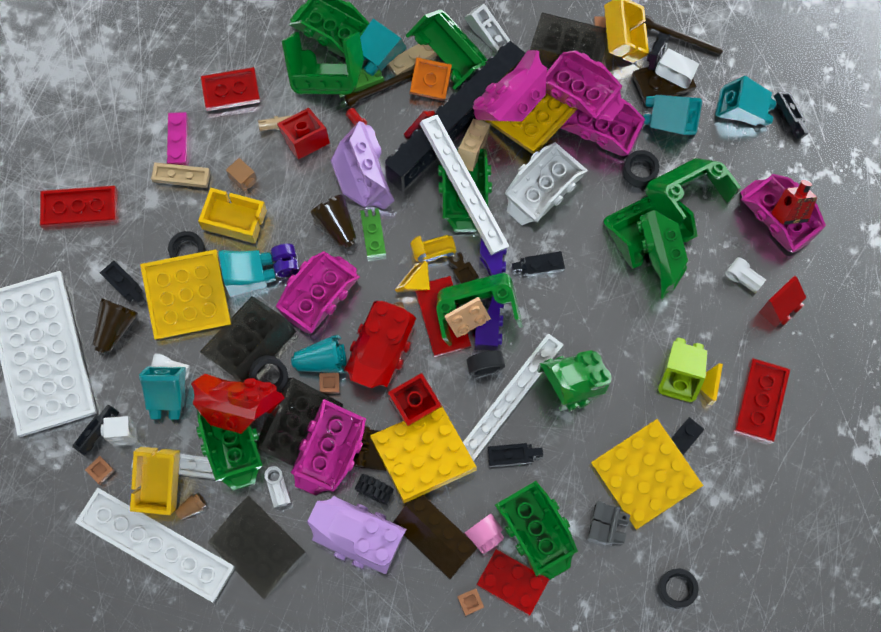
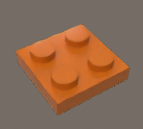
M417 57L409 94L445 101L452 65Z

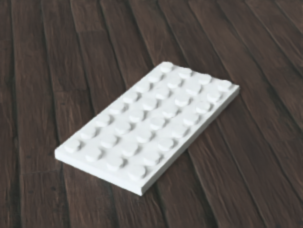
M57 271L0 288V361L17 436L23 437L97 414L62 272Z

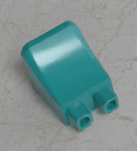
M374 18L360 37L363 57L368 62L364 71L373 76L378 70L382 71L395 57L407 48L402 38Z
M744 75L721 88L715 115L719 118L738 120L754 126L758 124L767 126L773 122V116L768 114V111L776 107L777 101L771 98V91Z
M666 95L648 96L646 98V106L653 107L652 114L644 115V124L650 125V128L683 135H695L697 133L702 107L701 98Z
M259 250L218 251L224 284L230 297L265 288L267 283L276 281L274 269L264 271L263 268L265 265L273 264L270 252L260 253Z
M146 367L139 374L146 410H149L150 419H161L162 410H169V419L178 420L181 417L182 408L185 405L186 367Z

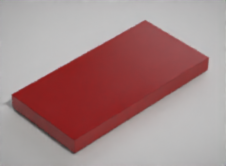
M116 186L40 191V226L42 228L117 222Z
M451 276L429 281L430 290L415 291L434 358L471 348L468 333L457 338L449 324L452 345L448 346L442 339L436 310L437 295L441 289L453 286Z
M752 358L734 432L769 443L774 442L790 369Z

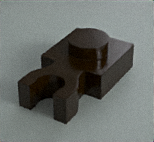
M461 252L457 253V257L460 259L457 262L453 261L452 257L448 258L450 265L456 268L453 270V274L459 284L479 279L471 263H464Z

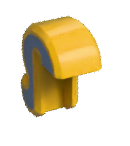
M444 235L423 242L421 236H418L410 243L414 260L419 263L422 261L432 262L440 257L449 258L457 252L454 239L450 235Z

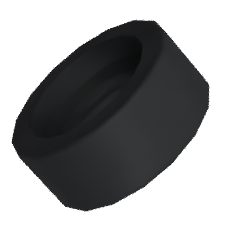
M634 151L625 161L623 167L624 177L633 186L646 187L651 180L657 178L660 168L659 161L649 151ZM637 160L645 161L652 167V173L648 177H638L632 173L630 169L631 164Z
M191 231L177 233L168 244L170 258L178 257L176 248L184 241H194L198 246L197 253L206 251L202 239L198 234Z
M499 350L481 352L466 359L471 376L492 374L505 368L503 354Z
M265 355L259 357L252 363L249 369V378L258 380V370L265 364H273L278 367L280 372L278 381L274 383L277 392L284 388L288 380L286 366L280 359L274 356Z
M681 568L672 569L663 574L657 587L658 595L662 602L668 607L675 609L685 608L692 604L697 598L699 591L698 582L694 575L688 570ZM679 576L687 580L690 592L686 599L676 601L669 597L666 585L672 577Z

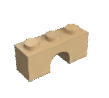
M472 120L458 149V153L467 170L472 172L478 161L480 150L484 148L487 142L491 125L483 120Z

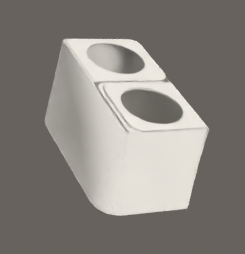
M668 48L658 62L655 72L657 75L682 88H688L699 64Z

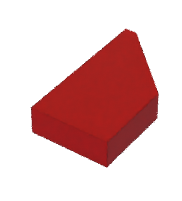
M423 111L404 133L405 137L410 139L412 133L416 129L419 130L421 128L420 122L436 114L435 111Z

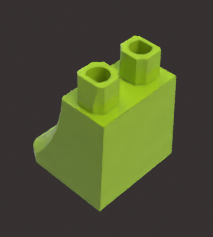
M676 338L668 354L658 387L659 393L687 402H693L697 399L706 378L707 350L704 349L703 344L694 343L691 346L686 344L685 339Z

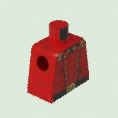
M801 180L798 187L787 188L783 192L771 212V215L782 225L809 222L817 200V196L810 191L811 182Z

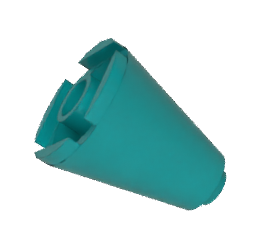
M333 335L294 352V356L291 357L292 367L296 368L297 371L345 373L343 366H346L347 358L344 344H340L338 341L341 337Z

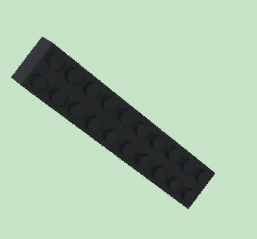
M509 41L506 45L503 44L494 57L491 56L486 61L482 69H477L473 77L469 81L466 80L462 84L461 89L457 93L454 92L449 97L448 102L445 105L442 104L437 109L435 115H438L452 142L470 126L473 119H476L473 109L474 101L486 92L485 89L488 85L498 83L507 74L512 72L525 55V52L512 41ZM422 127L419 130L416 129L412 133L411 138L407 142H403L399 146L398 151L394 155H389L385 161L386 179L401 192L437 158Z

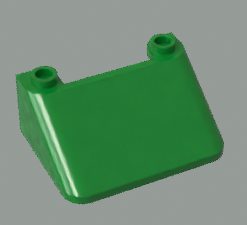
M648 196L607 216L603 220L605 228L632 269L643 264V256L641 254L644 253L642 247V239L644 237L639 235L637 221H640V216L654 210L659 212ZM678 201L677 204L687 216L679 228L683 242H688L698 236L694 213Z

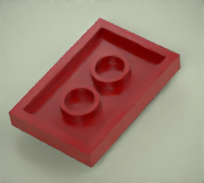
M254 67L201 76L206 111L260 103Z
M496 549L476 586L530 616L550 579L543 575L536 576L531 568Z

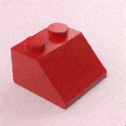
M310 108L277 123L289 149L298 160L330 144L326 127Z
M794 275L759 311L775 328L779 324L784 326L791 319L789 315L793 311L797 313L804 306L802 302L807 297L798 278Z
M422 373L388 392V398L407 426L442 407Z

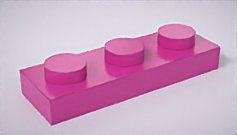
M186 112L168 113L167 164L187 165L188 115Z

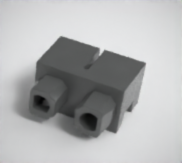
M597 501L594 506L587 541L609 546L613 543L624 544L626 533L616 531L617 524L628 526L630 514L620 511V507L606 505L604 502Z

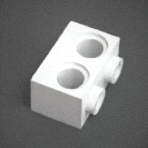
M128 416L104 418V424H101V435L113 446L137 444V425Z

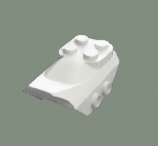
M556 142L544 147L540 152L536 151L531 156V161L527 165L523 164L518 169V174L505 192L508 199L507 213L521 225L533 221L538 222L554 205L558 206L564 199L563 196L567 192L571 193L576 187V183L588 171Z

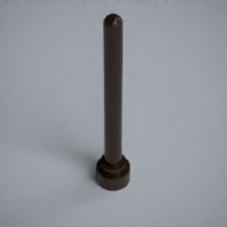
M645 15L646 21L643 23L646 24V30L654 29L665 34H671L670 36L718 55L723 53L721 47L656 23L651 16Z
M414 69L358 93L344 94V99L348 107L351 108L357 105L360 99L413 77Z

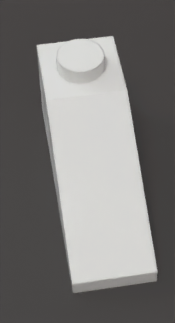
M485 4L476 7L464 17L472 30L496 54L503 44L506 45L510 41Z

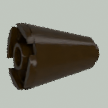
M340 194L328 199L329 201L324 204L322 202L310 212L312 217L339 247L347 249L355 244L354 240L357 238L345 198Z
M102 298L92 345L96 346L94 350L104 354L107 351L111 352L135 320L138 313Z

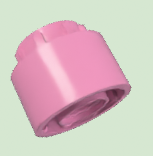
M492 513L464 532L483 554L504 540V536L501 534L503 529Z

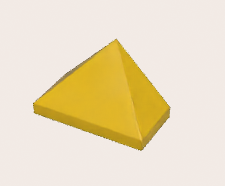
M422 261L415 264L396 287L395 291L430 290L428 263Z
M718 363L706 372V378L700 390L708 405H713L717 400L723 366L721 363Z

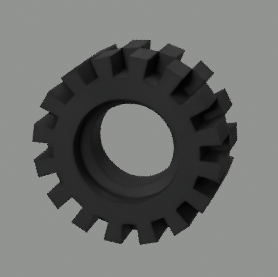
M361 474L355 486V490L360 492V494L384 505H387L394 491L391 486L367 474Z

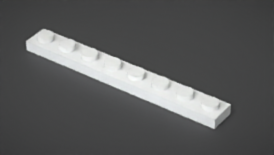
M438 115L422 120L420 126L490 254L493 255L508 248L509 245Z
M550 334L546 335L463 441L473 461H475L543 372L538 373L537 371L539 363L550 358L554 359L562 349L564 344Z

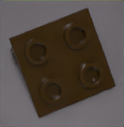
M367 426L364 427L361 440L363 445L360 452L354 456L353 461L355 463L353 467L387 471L370 439V435L379 432L378 430H371Z

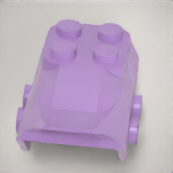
M359 121L339 142L330 161L344 195L364 208L376 206L384 210L395 200L387 185L379 162L381 147L378 144L372 127Z
M335 496L329 500L317 501L307 521L313 533L312 541L334 552V557L343 561L345 558L353 561L352 565L363 569L365 566L383 574H387L407 530L386 520V516L381 513L375 512L374 515L368 512V508L361 504L355 506Z

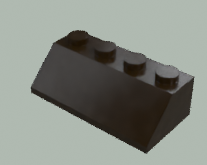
M424 495L409 501L392 522L407 529L404 536L450 580L478 551L476 545Z

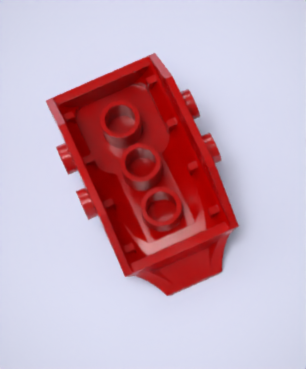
M385 301L373 302L365 323H361L359 326L357 341H353L350 347L351 355L344 368V371L349 373L350 381L371 389L379 385L388 387L397 370L400 371L403 366L404 360L402 357L404 353H408L411 347V342L409 341L416 321V317L412 313Z
M204 374L191 383L194 390L193 405L211 426L240 434L265 412L271 413L285 399L282 393L277 392L274 384L258 381L254 378L246 379L242 383Z

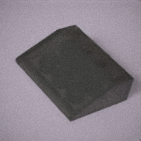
M542 12L530 50L539 51L540 61L546 68H550L563 52L574 50L581 54L585 53L590 59L602 63L608 42L606 28Z
M251 296L231 318L232 325L223 326L202 348L200 353L233 381L243 383L246 379H249V369L256 359L265 355L274 356L297 331L285 317ZM263 365V366L258 370L257 374L262 370V368H263L265 365Z
M288 378L284 388L279 391L285 399L269 413L259 434V440H256L260 454L293 468L301 451L299 450V445L303 438L306 439L309 433L307 427L310 421L315 419L323 399L342 407L343 403L295 378Z
M249 495L234 509L208 541L226 562L235 566L234 570L264 600L308 555Z

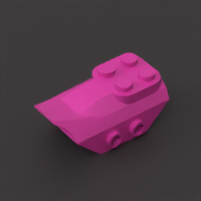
M528 50L512 72L507 74L498 83H491L486 87V92L474 101L473 109L477 120L523 121L546 95L547 68L542 65L538 50Z
M576 50L563 52L547 71L546 93L571 108L579 109L594 119L612 122L624 107L621 99L622 85L604 64L590 59L585 53L581 54Z
M622 99L624 107L612 122L594 119L577 109L560 128L576 134L584 140L594 141L607 151L620 156H627L632 152L645 118L630 103Z
M772 174L765 180L753 181L740 192L742 195L741 200L755 213L759 221H763L768 226L772 236L789 252L795 253L801 250L825 228L826 224L817 203H815L809 222L782 225L771 215L783 192L787 188L799 186L791 178Z
M325 251L311 257L308 262L304 261L299 268L300 271L296 275H292L287 281V286L276 305L278 311L289 322L308 334L313 333L327 315H331L335 311L337 303L347 297L349 289L360 278L356 274V267L342 257L331 256Z
M323 399L315 419L311 420L307 427L309 433L306 439L303 438L299 445V450L301 451L291 471V474L294 475L295 487L313 495L327 490L334 492L347 475V472L352 470L355 463L353 461L354 456L362 448L363 443L361 440L363 438L366 418Z

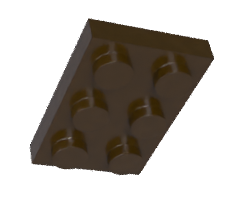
M649 66L635 70L632 73L645 105L648 96L680 95L693 91L697 87L694 79H692L688 88H682L657 75L655 70L648 69Z

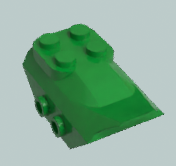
M308 0L295 12L289 24L303 32L306 37L317 40L322 46H326L330 51L345 58L342 41L354 32H359L361 37L369 22L348 1Z
M481 149L473 172L469 171L488 206V193H492V182H488V176H491V165H488L486 149ZM438 165L439 177H442V182H439V194H442L443 218L450 223L454 232H476L477 228L442 165Z
M654 210L640 216V221H637L639 235L644 237L642 239L644 254L648 253L652 267L661 281V302H663L666 294L674 291L687 270L688 258L679 224Z
M592 350L565 358L560 356L555 360L550 358L539 363L537 369L538 373L545 372L561 401L559 411L568 410L570 412L578 407L581 409L589 405V401L605 394L611 383L610 371L603 364L600 354Z
M197 410L199 426L196 427L199 439L202 438L204 443L201 445L203 456L208 458L215 480L222 481L232 490L254 485L257 473L263 466L256 440H259L256 428L252 429V425H250L240 434L211 426Z
M537 481L495 504L507 525L504 527L510 538L514 537L517 542L515 547L520 556H525L536 576L543 575L551 580L571 568L572 557L578 550L568 529L570 524L565 517H561L558 510L560 508L555 499L551 500Z

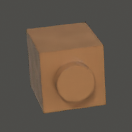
M240 158L226 169L228 177L243 191L251 188L257 180L255 172Z

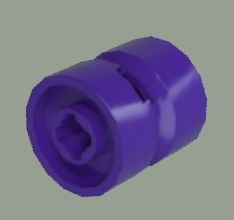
M280 244L270 250L272 260L275 262L273 266L276 277H291L299 272L298 261L295 259L297 257L295 246L293 244Z

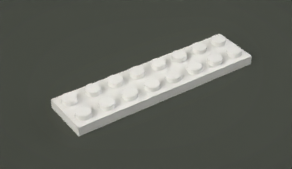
M98 487L75 522L212 603L216 601L235 569V566L145 514L131 512L129 505Z

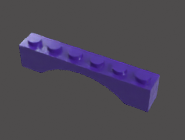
M481 238L479 260L486 268L489 276L505 273L506 261H503V255H506L507 248L491 255ZM492 297L487 311L491 319L485 324L476 327L474 350H498V345H502V334L499 333V327H503V315H500V308L504 309V304L497 303L494 297Z

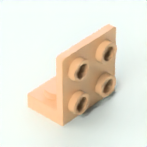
M479 297L444 316L457 338L491 319Z

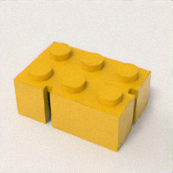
M612 0L605 4L609 53L622 57V59L631 63L647 56L649 48L646 24L643 23L646 21L644 7L631 0Z
M210 187L198 222L202 230L255 244L261 229L259 225H262L267 209L263 201L230 193L228 197L226 191Z
M139 447L134 451L131 489L135 491L131 493V512L171 515L176 510L180 450L161 449L158 451V448Z

